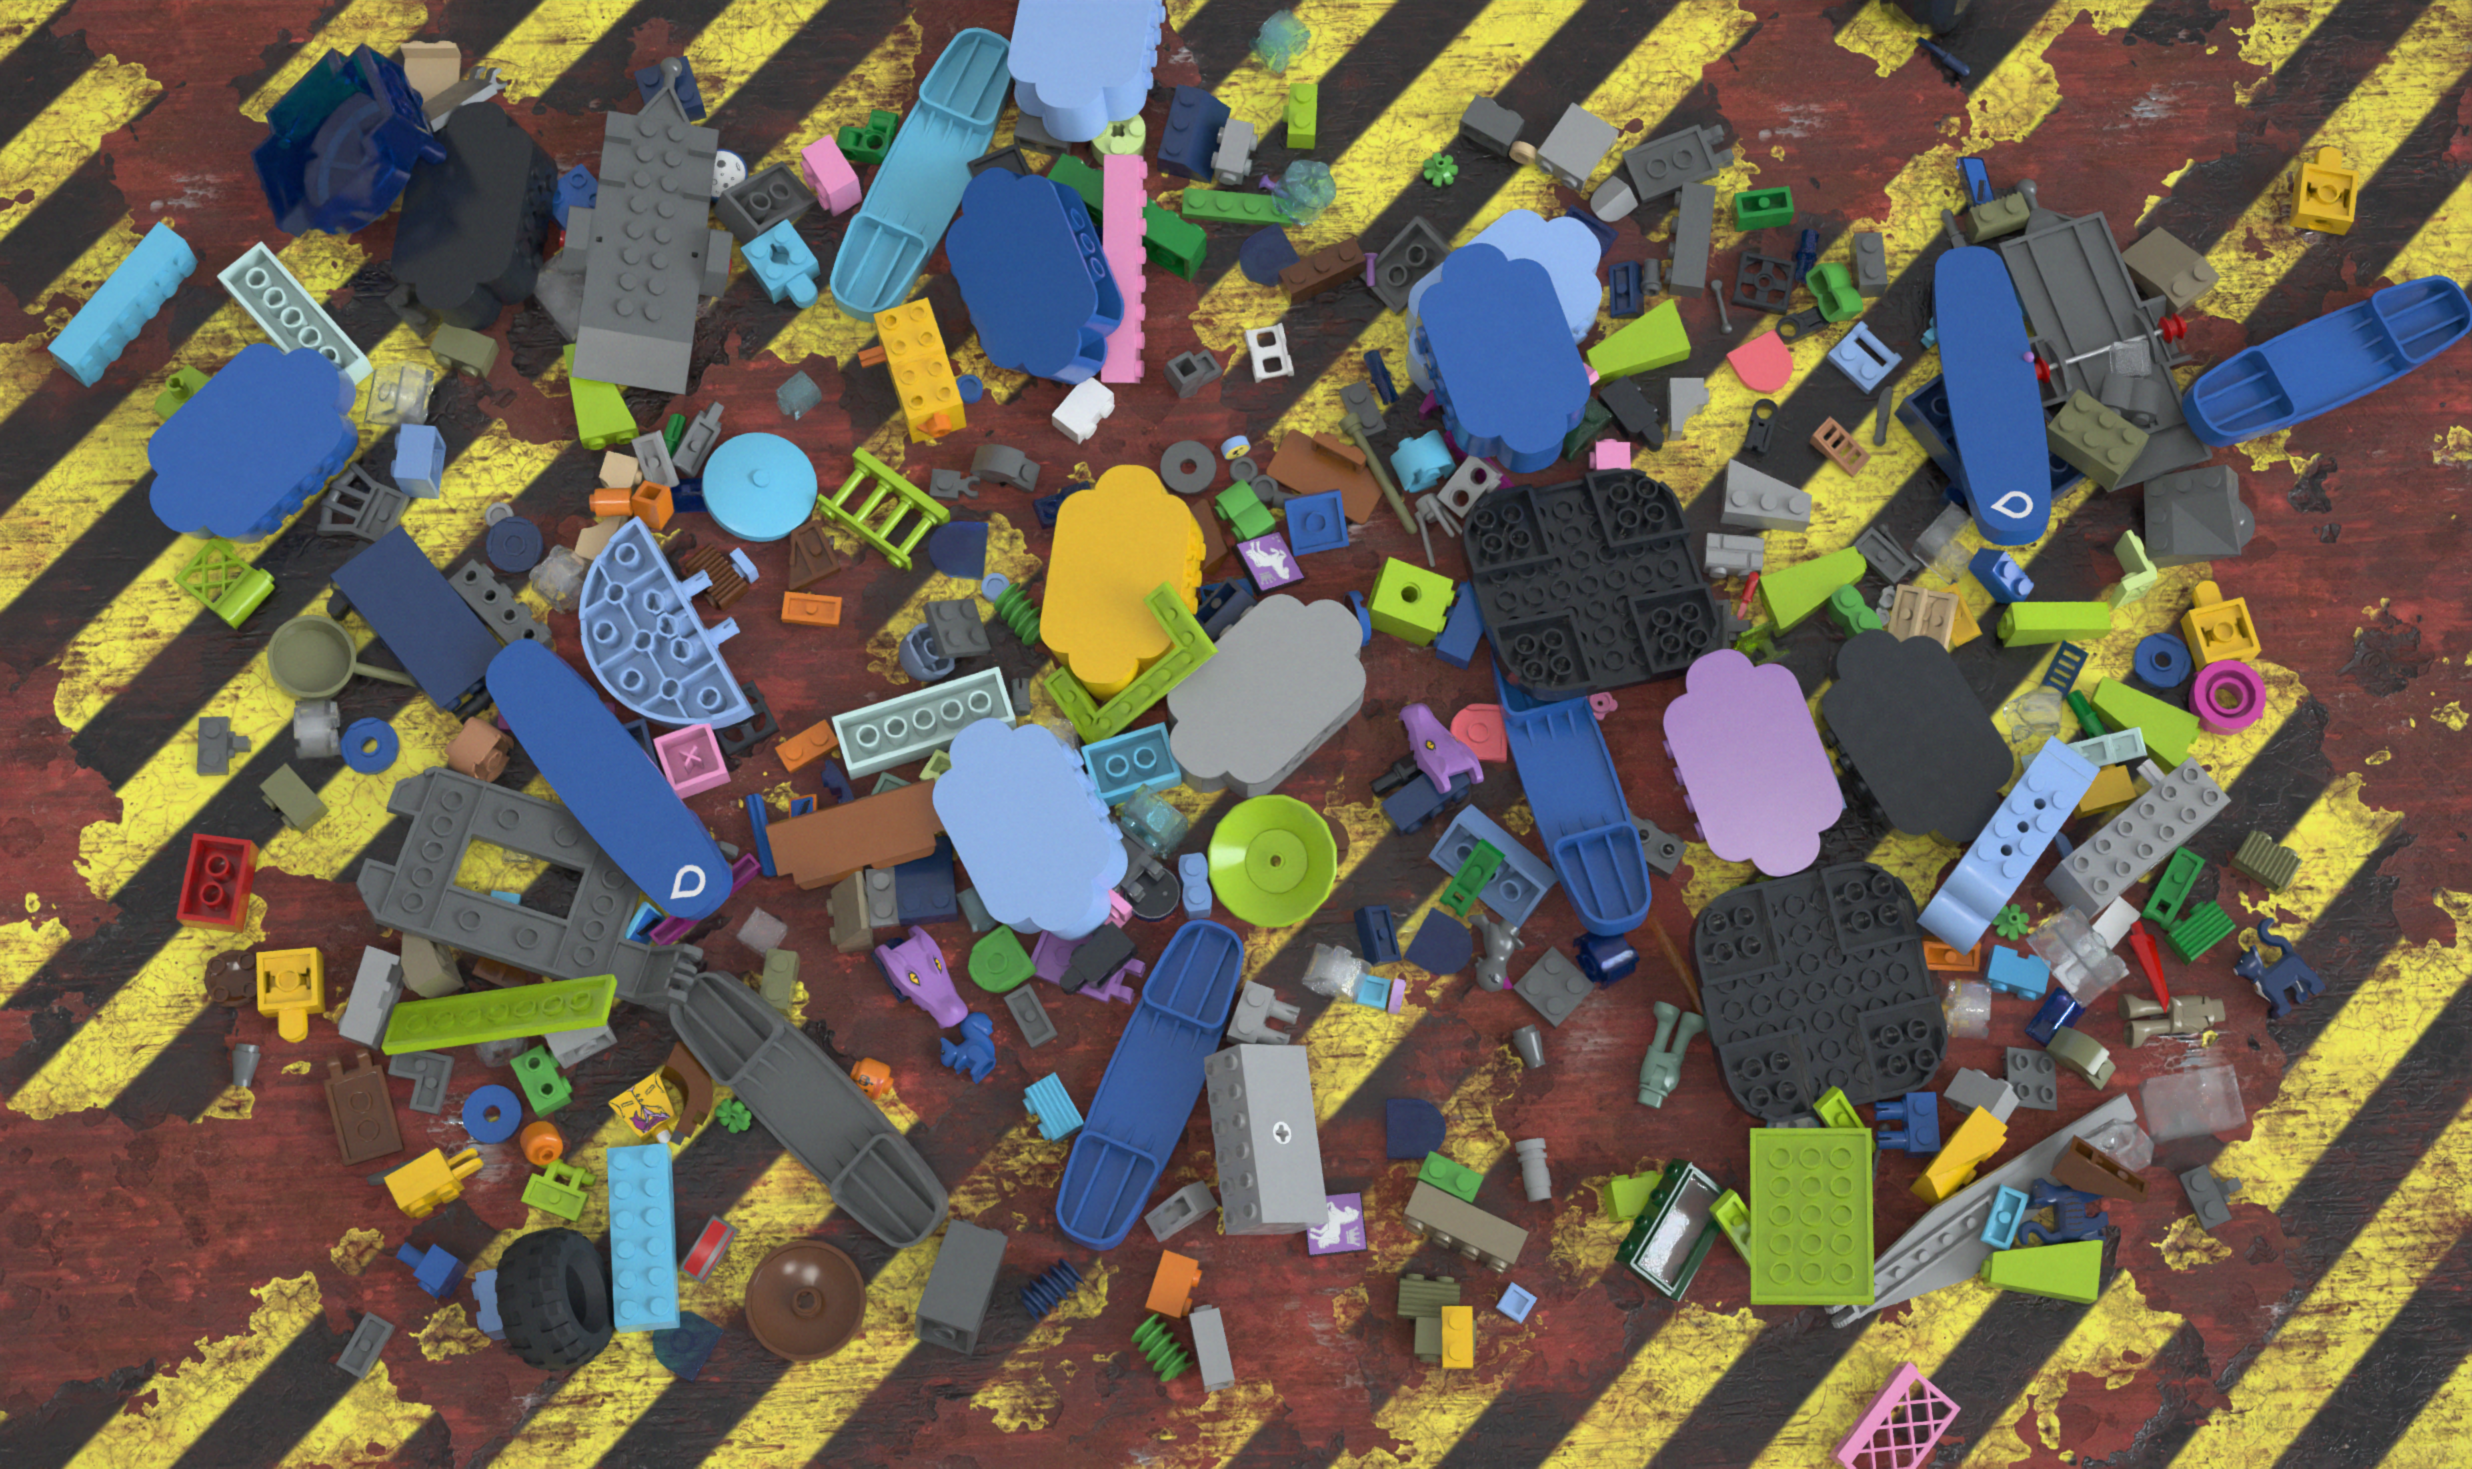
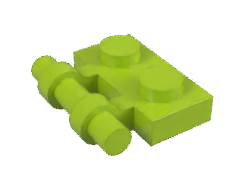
M560 1158L547 1165L538 1166L546 1169L545 1175L542 1177L532 1173L521 1202L578 1224L589 1198L587 1193L579 1191L582 1184L593 1187L597 1176L588 1173V1170L584 1167L578 1166L575 1168L564 1164ZM560 1174L570 1178L569 1186L555 1182L556 1176Z

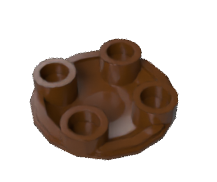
M228 950L212 957L207 963L204 984L209 996L216 1003L225 1007H240L250 1003L257 997V959L252 953L243 950Z

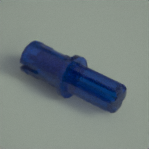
M1805 229L1801 234L1800 248L1795 256L1798 260L1795 274L1797 283L1807 284L1806 273L1813 269L1814 262L1818 259L1816 249L1820 234L1813 229Z
M1371 350L1365 353L1363 359L1372 377L1370 382L1375 384L1382 404L1387 406L1389 401L1390 404L1398 401L1400 397L1390 378L1392 373L1387 371L1379 351Z

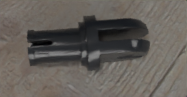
M1414 752L1390 763L1389 771L1368 783L1373 794L1379 798L1397 786L1405 787L1422 775L1424 771L1418 768L1417 760H1414Z

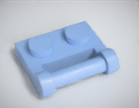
M1861 321L1828 353L1827 359L1868 395L1901 363L1903 358L1898 353L1894 354L1867 330L1868 326ZM1858 338L1863 340L1887 363L1883 367L1879 365L1855 341Z

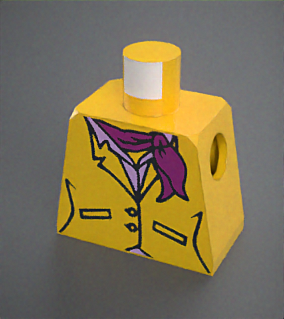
M657 1071L608 1102L616 1114L642 1142L654 1137L658 1144L667 1143L669 1146L673 1143L669 1141L673 1134L669 1126L679 1119L664 1082Z

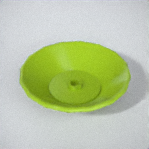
M1284 794L1257 795L1235 805L1217 824L1208 847V876L1218 900L1236 918L1258 927H1287L1310 917L1328 898L1337 875V846L1327 823L1308 804ZM1276 855L1281 858V864L1277 867L1272 862Z

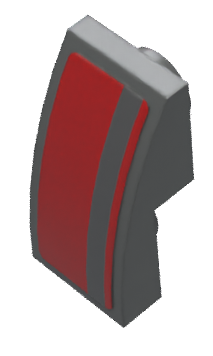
M713 1214L679 1269L705 1284L739 1229Z

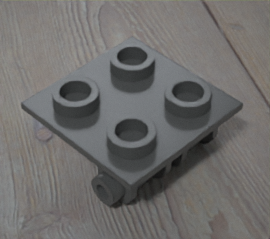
M2005 1047L2001 1060H2003V1072L2006 1073H2002V1078H2007V1082L2013 1086L2012 1091L2020 1100L2014 1110H2017L2018 1107L2057 1111L2055 1059L2052 1055L2045 1051Z

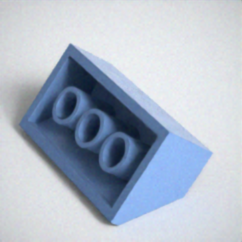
M1470 804L1455 817L1429 854V857L1455 877L1482 838L1505 854L1506 857L1478 897L1519 929L1559 881L1555 871L1475 806Z

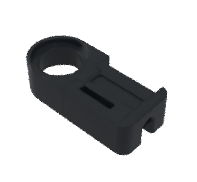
M1817 304V306L1798 313V315L1794 312L1781 318L1776 325L1775 331L1784 345H1791L1828 329L1831 322L1824 318ZM1786 324L1794 327L1796 334L1786 337L1781 333L1780 327Z
M1764 398L1754 404L1748 422L1749 427L1745 442H1743L1741 447L1743 452L1760 457L1766 455L1778 415V407L1774 401ZM1762 406L1768 407L1772 411V417L1769 419L1760 418L1757 414V409Z

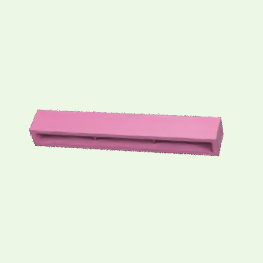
M1104 155L1103 250L1122 294L1125 308L1121 324L1115 332L1106 337L1108 353L1106 361L1101 368V382L1140 383V377H1144L1145 371L1144 361L1140 360L1141 349H1144L1145 335L1144 332H1141V321L1145 319V305L1141 304V292H1145L1146 279L1142 275V264L1146 262V249L1142 247V235H1146L1147 224L1146 219L1142 218L1143 207L1147 205V192L1143 190V179L1147 178V163L1143 161V157L1140 155Z

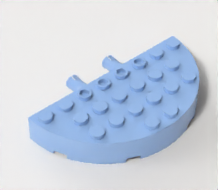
M636 516L609 539L608 545L600 555L596 556L583 585L579 607L581 641L593 672L602 685L629 710L641 718L667 728L680 730L691 725L710 723L712 730L741 722L755 715L718 650L720 643L740 633L739 628L736 626L737 624L730 616L709 630L705 628L691 603L692 596L713 585L712 581L709 580L708 574L702 569L683 582L678 581L647 525L639 516Z

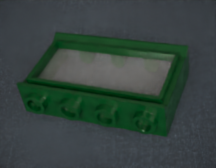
M1673 1158L1664 1169V1174L1658 1185L1651 1191L1649 1200L1643 1210L1635 1218L1634 1225L1627 1237L1620 1243L1614 1260L1661 1297L1679 1302L1722 1229L1709 1211V1208L1726 1191L1692 1165V1162Z

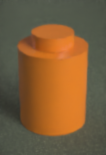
M631 487L595 489V493L590 494L589 497L590 511L595 512L596 517L632 516Z

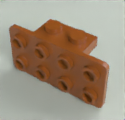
M1291 429L1266 470V475L1299 494L1307 495L1339 488L1345 518L1358 525H1365L1384 493L1371 469L1366 466L1367 456L1364 455V452L1357 446H1347L1339 442V439L1329 432L1322 433L1317 430L1313 438L1296 429Z

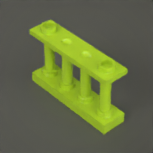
M858 447L852 454L856 470L831 500L822 494L817 497L820 507L819 511L831 521L835 518L888 556L886 558L887 561L897 569L903 567L909 572L912 569L911 558L907 555L931 525L935 526L938 524L942 528L946 527L951 520L949 510L864 449ZM870 475L878 481V486L852 517L841 509L840 506L864 477L868 478ZM886 493H895L900 497V503L876 532L862 524ZM916 508L923 513L921 515L923 518L897 549L884 540L909 509Z

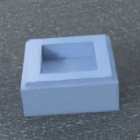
M1512 1282L1497 1304L1496 1309L1521 1325L1537 1298Z

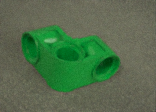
M872 109L866 128L840 127L836 145L845 159L871 163L873 165L882 164L891 148L897 131L898 113ZM874 145L881 146L879 149L876 150L870 149Z

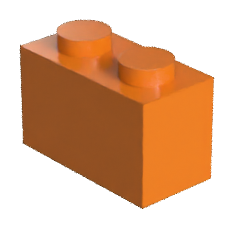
M1164 1250L1145 1311L1153 1314L1159 1313V1316L1180 1322L1182 1315L1188 1316L1193 1301L1188 1296L1191 1287L1197 1288L1202 1274V1270L1197 1269L1199 1261Z

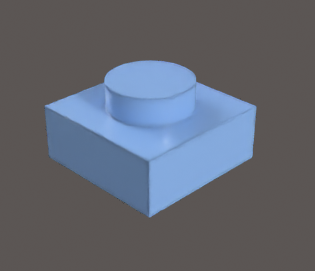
M739 547L730 553L733 563L731 566L742 578L745 577L750 584L759 578L757 568Z

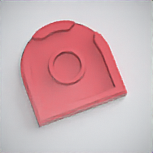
M1775 329L1726 354L1725 357L1740 382L1747 389L1763 392L1764 394H1771L1782 389L1787 384L1793 370L1792 357Z
M1471 704L1459 711L1452 720L1450 733L1470 747L1479 762L1506 764L1507 736L1499 705Z

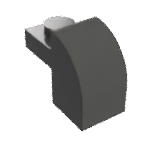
M1206 349L1195 356L1190 351H1187L1168 361L1163 370V376L1180 398H1188L1197 394L1200 387L1220 377L1223 370Z
M988 444L977 447L970 473L991 484L1005 481L1029 493L1034 490L1041 466L1025 458V453L1018 449L1004 445Z

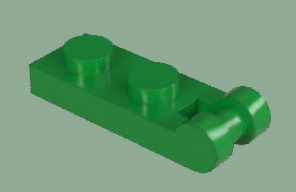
M1482 838L1451 881L1439 902L1445 906H1451L1456 910L1455 914L1463 918L1506 855ZM1456 892L1465 897V899L1462 901L1455 895Z
M2179 846L2140 916L2147 920L2153 919L2159 923V927L2167 930L2166 928L2171 925L2206 860ZM2159 902L2168 906L2166 913L2156 908Z

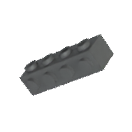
M474 559L470 560L447 581L466 605L506 645L511 644L515 640L527 638L538 641L549 648L554 646L550 637L553 634L552 631L542 621L537 624L531 618L533 612L524 602L521 601L517 604L512 598L514 593L504 582L498 584L493 579L495 574L484 562L479 565Z
M1628 808L1632 824L1636 826L1639 832L1648 871L1668 882L1688 845L1684 844V840L1678 835L1671 832L1666 834L1659 830L1658 825L1646 818L1641 820L1632 815V810Z

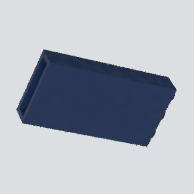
M398 525L330 575L331 585L439 715L445 711L448 713L453 712L462 704V698L469 693L473 696L476 691L479 692L485 687L484 682L486 681L488 666L503 648L401 525Z

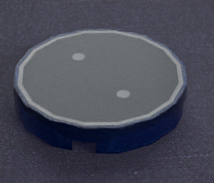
M1162 868L1165 874L1158 882L1145 870L1135 880L1143 887L1142 891L1146 893L1139 903L1134 901L1123 890V899L1132 906V915L1137 919L1148 923L1160 922L1177 910L1181 899V886L1176 875L1168 868Z

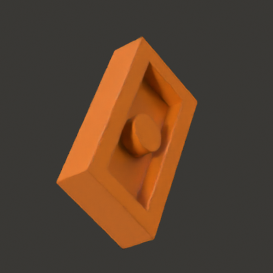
M785 591L781 620L787 623L839 628L843 599L842 597Z
M824 719L775 747V750L791 775L840 747V744Z

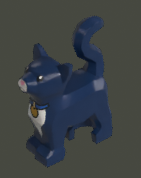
M2265 917L2257 925L2259 939L2268 946L2280 947L2282 955L2272 965L2265 968L2256 946L2253 945L2249 948V952L2241 951L2242 956L2237 960L2233 971L2235 975L2250 980L2256 993L2270 1003L2273 1008L2271 1016L2275 1020L2292 1010L2285 997L2284 989L2290 987L2295 993L2293 1000L2298 1005L2308 999L2307 990L2314 996L2326 987L2318 975L2293 950L2292 944L2284 936L2271 935L2268 932V929L2275 920L2272 917Z

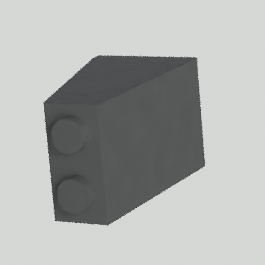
M951 1218L916 1311L914 1338L970 1356L972 1355L1007 1251L1008 1236H1005L996 1229L990 1228L986 1230L977 1227L968 1220L961 1219L958 1221Z

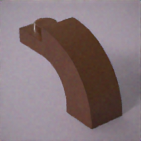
M677 1041L660 1077L674 1084L683 1100L681 1117L669 1140L680 1146L685 1136L691 1139L697 1124L703 1126L713 1102V1086L707 1070L685 1044Z

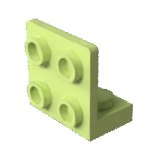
M2131 529L2123 534L2113 549L2126 573L2121 578L2122 582L2114 588L2115 592L2109 599L2114 610L2145 597L2158 579L2155 565L2152 561L2147 560L2143 552L2144 547L2141 539L2135 536Z

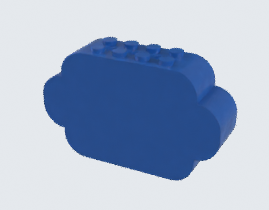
M1001 167L985 170L974 177L966 186L962 197L964 215L951 225L945 243L946 253L951 263V273L958 281L961 289V298L967 304L971 314L970 321L980 336V346L990 361L1000 368L1069 385L1080 384L1096 375L1103 367L1108 353L1106 337L1115 332L1121 324L1125 308L1122 294L1083 199L1075 188L1040 175L1024 176Z
M1475 243L1458 248L1445 259L1440 282L1427 288L1420 298L1415 327L1417 338L1414 339L1418 354H1423L1426 361L1423 365L1428 380H1433L1436 388L1433 389L1435 402L1438 406L1442 405L1445 414L1442 415L1445 429L1447 431L1451 430L1458 447L1470 456L1485 458L1496 455L1504 467L1516 473H1531L1544 469L1558 459L1566 433L1572 431L1581 423L1585 413V404L1589 399L1591 389L1588 375L1551 277L1540 263L1526 258L1508 261L1505 254L1491 244Z
M256 343L245 347L152 435L148 444V459L152 468L158 474L151 485L149 494L150 504L154 513L170 529L197 539H209L218 535L240 544H253L262 540L268 534L272 535L277 532L283 525L282 521L289 514L294 515L303 507L302 502L309 495L317 494L324 487L323 482L329 476H335L345 467L344 462L350 458L358 443L357 428L353 420L347 415L352 409L356 398L355 384L350 375L337 362L313 349L300 348L286 354L278 348L265 343Z

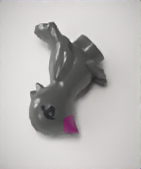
M1485 914L1469 916L1468 922L1479 927L1483 933V945L1487 954L1485 960L1477 957L1478 963H1475L1476 978L1479 986L1487 992L1514 988L1507 976L1506 963L1515 949L1523 950L1525 947V943L1517 938L1520 930L1503 918L1498 924L1491 923Z

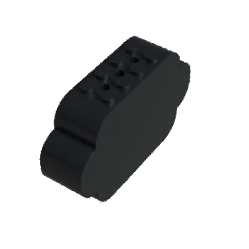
M473 102L462 106L453 114L447 128H440L435 132L429 131L416 143L411 157L413 167L406 182L391 256V268L394 275L416 293L418 300L427 309L450 326L472 331H480L489 327L498 318L503 306L518 304L528 298L534 291L539 271L543 266V250L548 240L547 229L549 219L553 214L552 203L554 193L558 187V167L553 157L501 106L493 102Z
M1870 629L1859 633L1848 640L1835 653L1830 662L1829 678L1832 686L1820 697L1815 708V720L1822 733L1819 736L1822 743L1828 750H1833L1837 756L1835 762L1839 770L1844 775L1847 773L1853 781L1851 788L1859 799L1863 798L1869 808L1866 811L1875 824L1879 822L1883 830L1891 837L1902 841H1912L1927 834L1935 843L1952 848L1972 841L1979 836L2000 807L1996 791L2009 781L2013 773L2014 759L2011 750L1940 642L1928 636H1913L1900 643L1894 635L1880 629Z

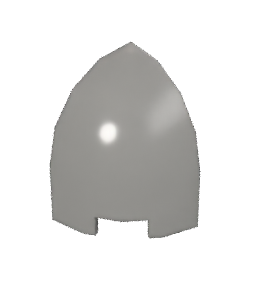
M1614 175L1604 182L1591 198L1592 211L1600 220L1607 222L1621 219L1638 206L1630 187Z

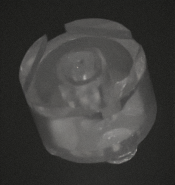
M556 545L550 551L545 561L541 565L535 566L530 572L529 578L532 580V591L560 614H565L563 611L565 609L573 611L580 606L583 585L591 564L571 548Z
M332 700L295 701L294 739H297V742L299 741V747L295 748L297 758H334L335 755H340V738H338V732L335 727H340V710L337 709V702H332Z
M1317 943L1304 973L1303 984L1323 996L1329 994L1336 996V1001L1355 1004L1372 965L1363 959L1350 957L1352 952L1344 947L1335 946L1333 950L1329 946Z
M1955 978L1954 981L1949 980L1946 1006H1952V1009L1947 1010L1945 1021L1948 1034H1951V1037L1988 1039L1989 1029H1987V1022L1990 1020L1991 981Z

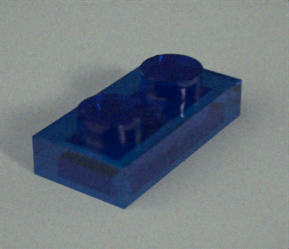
M1573 204L1563 216L1575 218L1590 229L1599 241L1601 248L1600 257L1602 258L1605 257L1618 238L1619 232Z

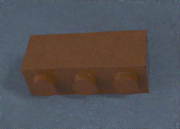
M1351 237L1280 270L1278 273V285L1289 306L1292 307L1359 276L1365 270L1366 258L1355 238Z

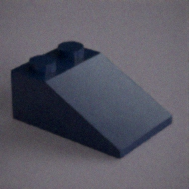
M949 836L936 837L937 845L932 855L894 865L900 927L959 921L952 842Z

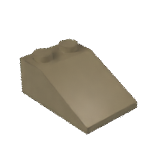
M2160 226L2121 254L2129 275L2151 299L2165 294L2167 299L2165 315L2169 320L2172 313L2179 315L2209 293L2220 279L2219 274L2203 256Z
M857 871L832 888V899H827L828 916H834L835 927L830 928L831 944L837 945L839 953L874 949L868 891L862 872Z
M403 932L401 966L405 974L402 975V979L409 990L417 992L421 997L433 999L444 997L465 986L447 945Z

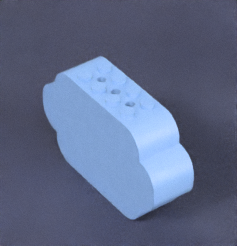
M1020 0L1007 58L1009 73L1016 81L1014 96L1018 107L1028 115L1042 117L1044 128L1050 136L1061 141L1070 142L1092 140L1106 129L1108 121H1124L1137 115L1145 104L1148 89L1151 90L1153 87V73H1151V69L1157 65V51L1155 48L1156 45L1161 43V28L1159 27L1160 23L1165 22L1166 15L1165 6H1162V0Z
M1517 209L1504 214L1464 245L1487 243L1500 249L1508 261L1526 258L1540 263L1551 277L1576 346L1586 339L1587 333L1591 330L1596 320L1602 297V288L1596 277L1601 256L1600 244L1596 236L1584 223L1571 217H1558L1546 222L1533 211ZM1443 263L1413 286L1409 294L1405 320L1406 330L1410 336L1406 369L1413 382L1427 395L1430 390L1436 388L1433 380H1428L1423 366L1426 361L1423 354L1419 355L1414 343V339L1417 338L1415 327L1420 298L1427 288L1440 282Z
M983 718L962 729L955 736L950 747L949 755L952 768L943 773L937 780L933 789L932 799L934 808L988 913L997 921L1008 924L1012 929L1025 934L1037 933L1044 929L1050 931L1058 938L1067 941L1080 940L1090 935L1106 922L1110 914L1111 899L1108 891L1123 879L1128 866L1126 850L1120 841L1123 838V834L1116 823L1111 824L1107 816L1110 813L1107 804L1102 798L1098 799L1094 792L1097 789L1095 781L1089 773L1085 775L1081 767L1084 764L1081 755L1076 749L1072 750L1068 743L1054 733L1036 724L1023 725L1014 730L999 719Z
M2051 735L1916 922L1966 956L2025 878L2101 769Z

